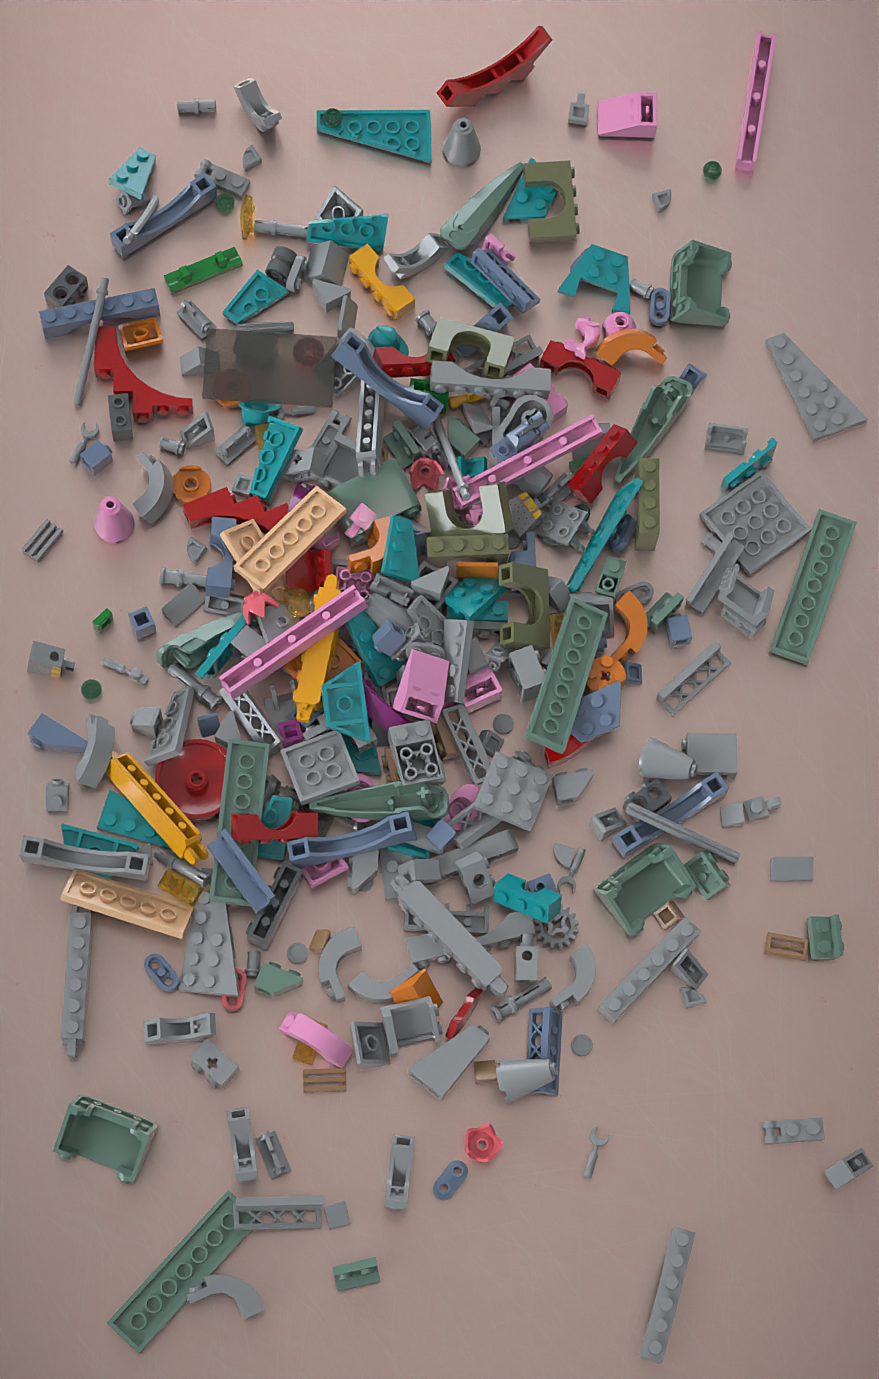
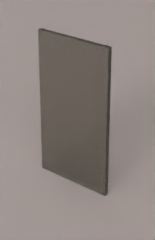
M207 328L202 399L332 408L335 359L331 355L336 349L337 337Z

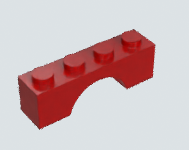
M550 340L540 359L539 367L551 369V373L555 375L567 369H577L584 372L592 382V392L609 400L621 377V372L617 368L604 365L596 358L586 356L585 359H581L575 355L574 351L565 349L564 344L558 341Z
M375 347L372 356L374 361L391 378L430 376L432 363L426 361L427 354L421 357H410L400 353L394 347ZM450 352L447 362L455 363L452 352Z
M613 424L567 486L578 499L592 504L603 490L601 480L606 465L616 457L627 458L638 442L626 428Z
M291 811L286 822L273 829L265 827L258 814L231 813V837L237 840L238 844H251V840H258V843H271V839H278V842L286 843L295 838L318 837V812Z

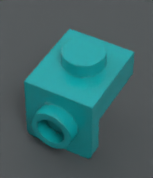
M462 456L457 457V463L463 477L469 475L470 478H473L487 470V458L484 456L467 460Z

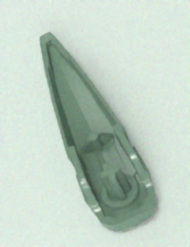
M519 162L497 176L477 192L457 213H454L440 229L442 240L457 250H464L472 244L476 245L485 231L489 230L523 174L524 164Z
M668 376L660 385L652 386L631 431V435L638 444L627 458L621 457L616 470L615 481L622 483L637 468L639 458H647L668 432L680 412H683L694 393L693 386L688 381L675 376Z
M243 611L219 618L178 636L163 645L156 652L157 662L163 668L178 663V665L187 670L195 669L207 659V654L211 648L218 646L221 636L231 630L243 615ZM256 614L255 619L250 618V624L247 625L250 628L259 626Z
M401 781L321 798L310 802L309 806L310 810L315 812L383 820L388 816L409 811L412 819L420 821L441 819L447 816L449 813V795L446 789L440 785L435 786L424 782L403 787Z

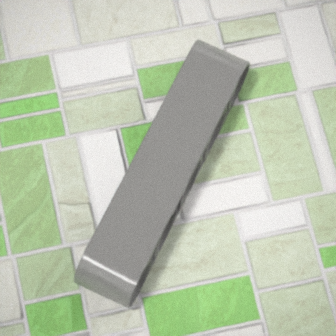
M508 829L475 841L465 849L457 848L431 859H439L442 880L459 874L454 862L458 859L478 852L482 857L485 856L489 863L493 858L495 861L519 850V846L512 830ZM434 881V882H429V883H424V884H425V886H428V885H432V884H435V883L440 882V881Z

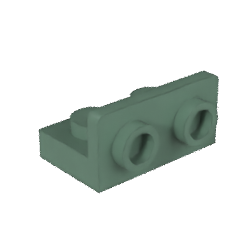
M398 420L393 423V432L384 436L383 441L398 460L402 469H406L416 460L420 459L421 451L401 421Z
M666 592L646 612L648 628L656 633L667 621V618L681 607L684 597L679 592L674 597Z
M702 851L685 863L684 867L704 898L709 900L722 889L730 886L728 882L730 878L723 869H719L716 864L718 861L711 852Z
M834 914L830 917H808L807 925L811 959L834 960L842 956L844 943L841 937L842 923L839 919V914Z
M376 1257L333 1267L337 1291L380 1281Z

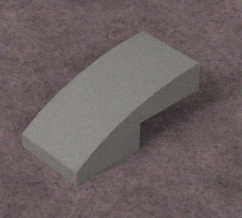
M238 473L231 491L244 498L255 496L250 493L253 477ZM276 486L269 501L258 497L259 500H263L265 505L271 506L278 487Z

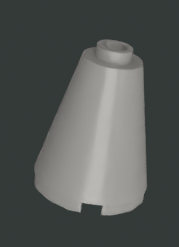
M460 118L455 121L444 141L443 154L449 163L465 167L477 161L480 156L481 146L472 122L467 118Z
M376 593L368 594L364 598L368 605V608L364 611L378 628L388 619L401 627L404 633L408 627L413 626L414 623L407 613V607L400 606L399 603Z
M650 737L647 739L650 743L648 747L643 746L638 763V768L642 769V773H638L640 777L690 780L692 776H696L698 765L695 759L656 738Z
M502 1059L496 1062V1064L500 1065V1067L496 1068L499 1088L501 1092L505 1091L507 1096L503 1098L507 1103L554 1081L555 1076L558 1075L556 1063H552L550 1059Z

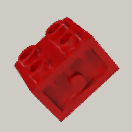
M331 549L307 551L285 572L287 593L319 590V587H324L326 576L333 574Z

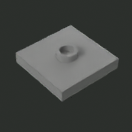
M294 604L278 605L279 607L276 608L274 606H266L264 617L256 615L266 644L300 622Z

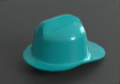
M378 325L370 332L368 340L374 347H394L400 353L406 356L409 355L407 344L393 327Z
M255 399L238 403V406L242 408V419L245 426L265 424L270 413L282 407L280 402L273 399Z

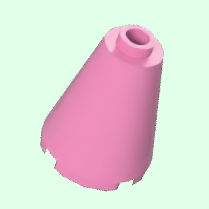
M110 496L102 500L94 521L98 536L110 543L126 540L132 534L135 527L132 513L116 497Z

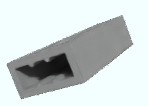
M474 1024L411 1066L408 1074L442 1100L489 1043V1032L480 1025L478 1027Z

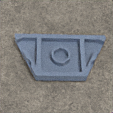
M620 680L581 698L570 734L582 744L620 727Z

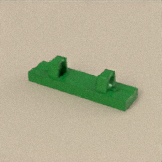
M232 247L188 266H182L178 270L164 275V280L173 295L243 266V262L236 248Z

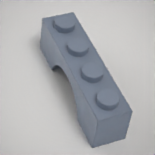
M212 517L209 544L216 547L222 553L224 559L216 566L208 568L205 596L229 598L230 590L234 591L235 579L232 578V573L236 574L233 566L237 562L233 561V556L220 534L236 526V519Z

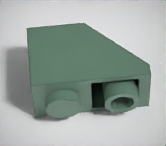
M450 415L447 424L448 440L456 457L462 456L467 460L480 447V437L478 434H474L473 430L465 427L461 419Z
M607 555L595 592L615 598L627 561Z
M263 962L254 983V990L271 997H277L301 987L303 977L297 971L281 969V966L277 963L269 962L268 964Z

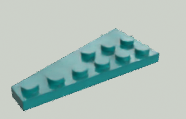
M317 110V131L432 163L430 110Z
M635 478L615 493L566 584L571 594L581 589L584 584V577L591 571L594 561L608 538L612 537L617 531L618 522L625 516L626 509L644 482L641 479Z

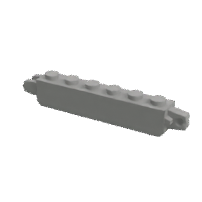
M362 380L356 441V459L360 478H364L365 472L369 471L372 477H376L378 470H380L385 398Z
M398 875L391 882V886L398 894V905L406 913L409 911L414 916L413 921L420 928L424 927L428 931V937L434 943L438 942L443 947L442 951L448 958L453 957L458 962L456 964L457 967L464 974L467 972L472 977L471 981L478 989L482 988L486 991L489 988L496 996H505L507 985L500 978L502 966L420 881H413L411 883L402 875Z
M74 904L72 912H70L61 1028L62 1045L67 1046V1057L76 1058L77 1046H82V1043H85L93 937L92 910L86 909V913H80V906Z

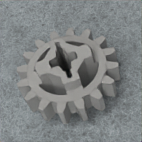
M562 904L559 915L550 922L545 923L537 919L534 920V924L538 926L534 928L535 933H539L536 939H543V946L549 943L552 950L554 945H557L559 950L562 949V944L569 947V940L575 941L576 937L573 934H578L579 929L575 928L579 925V921L573 920L576 917V913L569 914L570 907L564 910L562 909ZM566 919L569 921L570 930H569V928L566 926V923H565ZM561 921L560 928L552 932L553 925ZM542 923L547 927L546 934L543 931Z

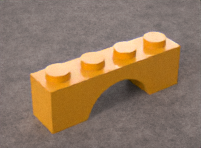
M368 243L349 256V269L354 275L357 274L360 277V281L365 288H369L372 291L374 299L384 305V309L389 316H393L398 320L415 308V298L404 285L388 286L378 279L376 271L379 268V256Z

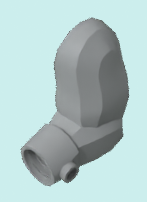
M524 395L518 398L499 426L492 446L538 412L543 415L542 418L551 427L554 418L551 406L545 399L536 395ZM543 435L537 438L531 446L539 443ZM490 452L488 456L489 462L494 467L499 463ZM543 466L513 482V484L536 497L545 490L553 474Z

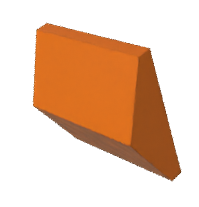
M156 317L118 325L125 351L164 343Z
M457 562L456 577L497 578L498 563Z
M426 969L421 970L389 991L395 1004L428 996L431 997L433 1004L437 1003L438 1008L443 1003Z

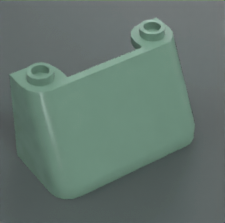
M691 240L674 253L671 260L669 319L671 321L711 326H724L729 322V309L721 307L722 276L732 267L731 252Z
M396 458L381 463L376 477H372L370 471L365 472L364 478H360L358 475L333 488L328 493L329 496L347 510V513L337 521L343 533L353 523L348 518L360 503L365 504L377 514L374 520L390 515L398 516L402 513L405 517L413 518L422 511L421 505ZM374 520L366 531L359 529L351 539L344 534L352 547L367 541L369 530L373 529Z
M655 843L600 882L594 888V891L626 933L632 936L639 934L644 929L645 922L643 920L674 897L687 898L697 886L673 847L663 843Z
M78 1095L68 1105L53 1152L58 1153V1156L63 1159H71V1157L80 1155L116 1169V1175L119 1176L118 1179L122 1182L134 1183L158 1125L152 1120L87 1095Z

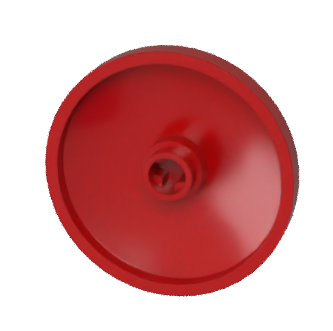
M190 739L183 741L180 755L158 763L155 782L189 820L200 821L219 815L227 751L222 746L209 740Z

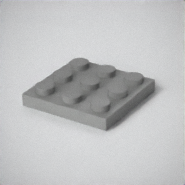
M331 731L281 750L301 805L360 784L340 732Z
M496 751L472 808L531 831L553 774Z

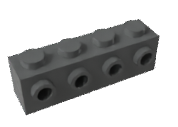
M285 861L281 867L276 869L273 876L275 880L272 886H268L275 895L274 902L258 914L255 913L256 918L254 922H250L246 930L248 942L265 950L268 949L303 878V869Z

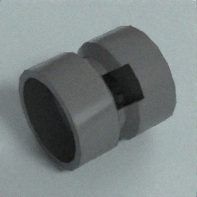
M284 246L275 247L265 274L276 282L286 283L297 254Z

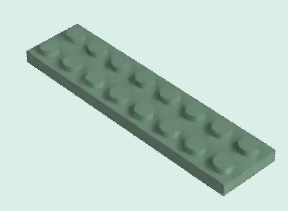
M821 509L818 510L769 652L808 665L857 522Z
M572 597L569 600L524 738L560 754L565 751L608 613Z
M228 739L216 839L224 829L231 836V813L258 814L261 820L270 744ZM234 840L256 869L258 840H251V844H238V841ZM214 857L209 902L251 907Z
M229 1190L107 1322L139 1354L187 1302L185 1295L190 1293L189 1288L198 1284L202 1285L204 1283L202 1277L212 1275L251 1232V1230H234L233 1203L236 1197ZM239 1213V1224H249L253 1218L248 1213Z

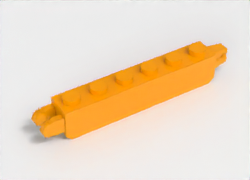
M333 574L326 576L324 587H319L318 594L315 593L314 611L341 594L337 576ZM339 628L302 652L301 662L303 665L302 669H299L297 673L298 688L294 689L293 701H295L297 706L296 719L298 722L310 723L314 711H319L323 708L321 686L329 680Z
M113 749L105 773L180 859L185 858L191 865L198 863V857L201 860L208 858L209 853L201 844L202 836L199 830L130 753L119 755Z

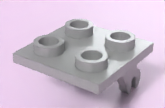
M555 500L546 514V518L541 522L535 533L566 546L571 544L576 550L580 549L583 552L585 547L575 538V533L580 527L586 534L590 533L593 536L595 530L585 521L589 515L588 512Z
M294 679L289 680L291 693L276 696L274 684L269 685L271 697L264 698L268 718L279 734L278 723L289 721L288 715L297 707L295 701H293V692L296 689Z

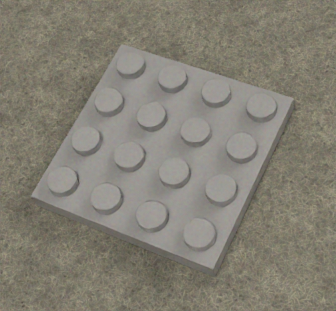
M762 470L702 511L699 515L718 540L723 542L727 534L731 533L734 535V540L745 546L737 563L748 576L805 537L812 530Z

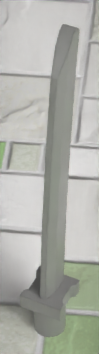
M157 195L153 196L146 210L132 229H127L126 236L123 238V242L126 245L130 244L131 241H137L138 233L159 204Z

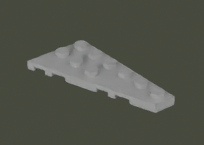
M785 333L766 339L765 343L813 442L867 422L868 419Z
M202 868V869H201L203 872H205V873L211 875V878H212V870H213V869H210V868ZM202 878V880L209 884L206 887L198 884L178 990L189 993L241 997L237 983L238 974L235 968V951L232 929L229 923V908H227L225 903L209 902L211 880L208 881Z

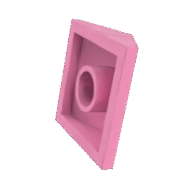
M342 858L302 868L303 877L313 888L348 870L349 867Z

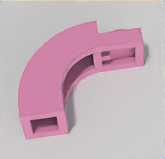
M290 1011L278 1028L284 1034L305 1043L329 1063L340 1068L344 1067L354 1052L349 1045L334 1033L301 1013L296 1014Z

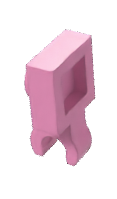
M492 234L486 236L481 248L482 251L489 248L506 266L509 260L513 262L516 257L513 252L503 250L505 245Z
M360 503L348 518L353 523L344 534L351 539L359 529L366 531L377 517V514L365 504Z

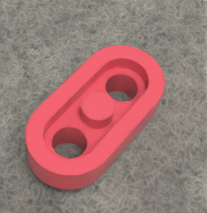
M236 968L240 979L238 989L240 990L241 997L222 996L223 1007L231 1012L237 1011L242 1007L247 983L246 974ZM231 998H235L237 1002L235 1004H230L229 1000Z

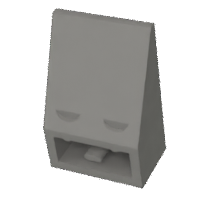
M351 327L311 370L338 398L361 379L331 356L337 346L351 332L366 343L371 356H373L375 350L374 345L359 330Z
M430 720L389 727L387 734L389 745L403 787L444 779Z

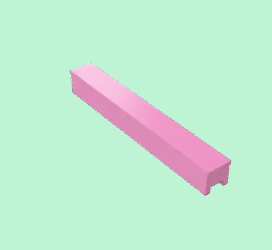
M758 31L755 40L735 169L754 172L776 40L775 33L770 36L761 34L762 31Z
M591 414L467 480L465 483L470 488L469 494L471 496L468 501L463 500L461 494L457 491V486L453 488L452 493L461 510L481 500L480 486L503 481L508 486L603 435L602 429L596 422L594 415Z
M352 585L219 676L222 687L230 698L234 700L368 608L365 599L358 593L356 587Z

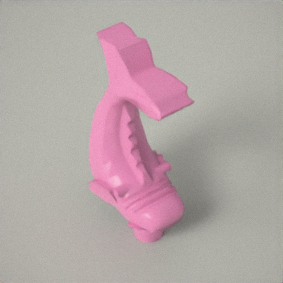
M589 316L579 318L575 323V328L582 332V336L585 339L583 343L566 339L565 349L574 351L576 356L585 359V350L593 347L599 340L601 334L600 324L591 322Z

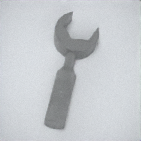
M314 405L292 408L290 411H283L280 408L276 410L278 412L276 418L283 420L284 415L298 416L315 413Z
M85 422L81 425V432L84 438L78 443L69 460L71 464H77L80 454L86 447L87 439H94L98 436L99 427L97 423L96 429L90 432L85 429Z
M104 657L102 660V665L121 673L126 672L130 678L138 683L145 684L149 678L142 675L143 671L138 668L129 670L125 665Z
M578 848L570 866L569 876H564L558 881L557 890L559 893L561 886L566 883L573 887L572 894L575 892L576 882L573 879V875L579 869L586 852L585 849Z
M599 1126L594 1127L590 1133V1141L594 1148L589 1154L583 1177L589 1179L592 1177L598 1157V1147L604 1146L609 1140V1135L605 1140L596 1138L594 1132Z

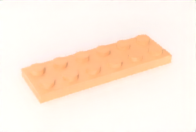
M316 486L233 566L234 570L265 593L347 513L346 508Z
M254 519L229 528L220 534L236 562L264 537ZM285 573L265 592L278 605L294 604L298 614L306 605L298 592L287 593ZM249 582L254 591L257 590L259 594L262 593V591Z
M73 870L61 895V901L180 939L184 935L194 910L192 905L78 870Z

